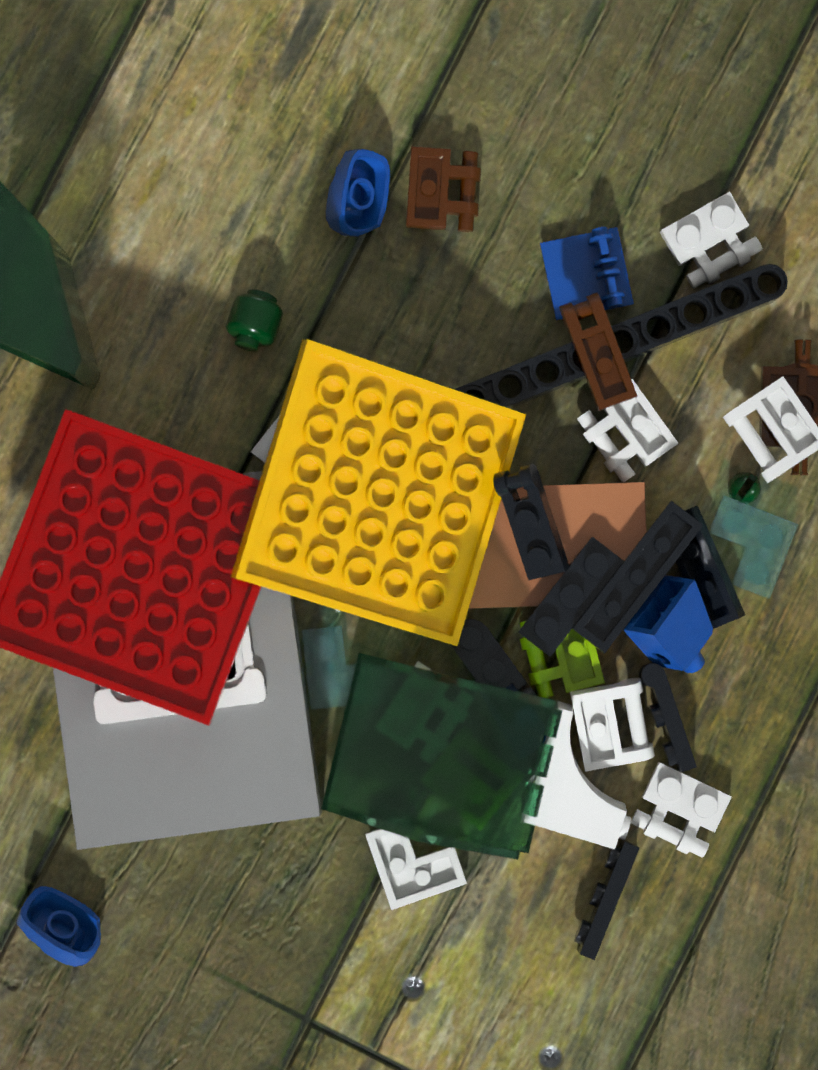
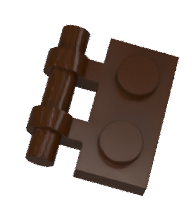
M411 147L406 228L446 230L447 215L458 216V231L473 232L474 217H477L479 212V204L475 203L476 182L481 181V168L477 167L478 152L463 151L462 166L450 165L451 149ZM449 179L461 181L459 201L448 200Z

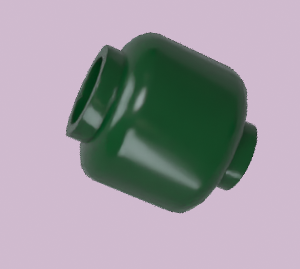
M255 289L248 290L247 294H240L235 298L226 323V329L236 339V346L255 352L258 350V347H267L274 343L283 318L282 309L277 305V298L267 292Z

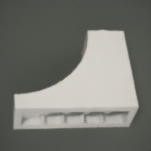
M557 701L523 808L522 822L615 849L618 839H626L631 817L626 816L625 803L604 794L583 774L577 764L570 744L573 706Z

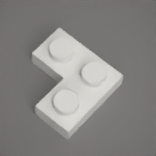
M403 820L365 833L391 910L467 884L454 845L416 858Z

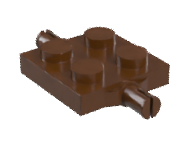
M794 340L795 363L784 367L763 366L761 368V391L784 376L818 426V366L810 364L812 340ZM760 416V437L767 447H781ZM807 457L799 462L800 476L808 475ZM799 463L792 467L791 475H799Z

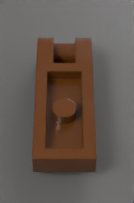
M598 292L586 296V301L572 305L569 302L559 306L598 411L636 398L637 393ZM592 315L596 326L582 330L579 320Z

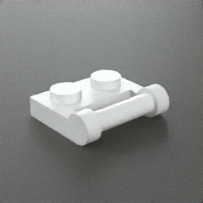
M784 376L723 416L729 427L734 426L763 469L761 475L767 484L818 451V426ZM755 410H757L787 455L778 462L746 417Z
M630 678L614 684L570 692L585 772L646 761L655 757L653 744L648 742L640 694L643 693L642 680L640 678ZM615 699H625L633 743L632 746L627 748H621L613 704Z

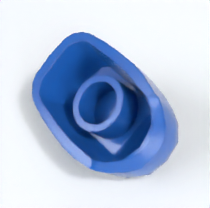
M365 149L348 150L344 153L343 158L336 167V173L328 191L325 217L330 229L343 236H359L380 227L387 207L390 184V168L387 159L383 155Z
M47 886L36 888L26 899L18 914L16 923L27 938L33 941L45 954L65 965L74 967L85 965L94 957L100 946V918L83 903L54 888Z

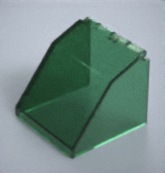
M0 181V349L94 391L101 376L69 255Z
M359 653L321 809L418 842L518 860L520 852L529 853L535 825L524 822L525 815L538 817L545 787L544 785L533 783L535 775L547 778L554 746L543 743L544 736L557 737L563 710L555 709L556 701Z

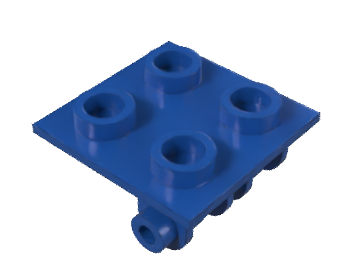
M599 227L592 229L591 233L540 243L556 320L563 319L559 306L569 302L575 305L586 301V296L598 292L605 310L634 304L618 227L610 229Z

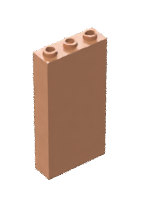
M645 482L543 486L569 566L591 537H594L624 561L646 533ZM523 487L517 488L519 498L528 496L527 490ZM502 499L469 609L538 607L564 573L528 581Z

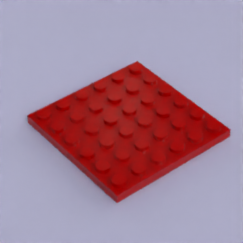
M65 409L0 578V648L210 726L262 586L231 577L260 480Z

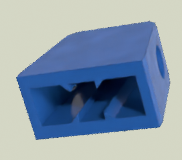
M665 575L623 630L652 663L659 664L664 668L694 673L704 666L705 659L700 650L712 635L713 626L695 580Z

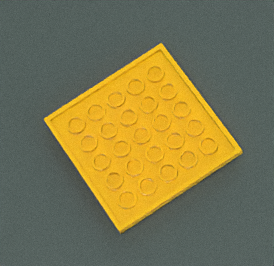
M303 339L231 577L458 646L501 502V497L497 494L494 487L493 476L495 473L510 471L526 414L315 341Z

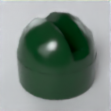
M749 472L736 474L728 483V494L738 504L751 503L760 494V482L755 475ZM749 478L754 483L742 498L737 492Z

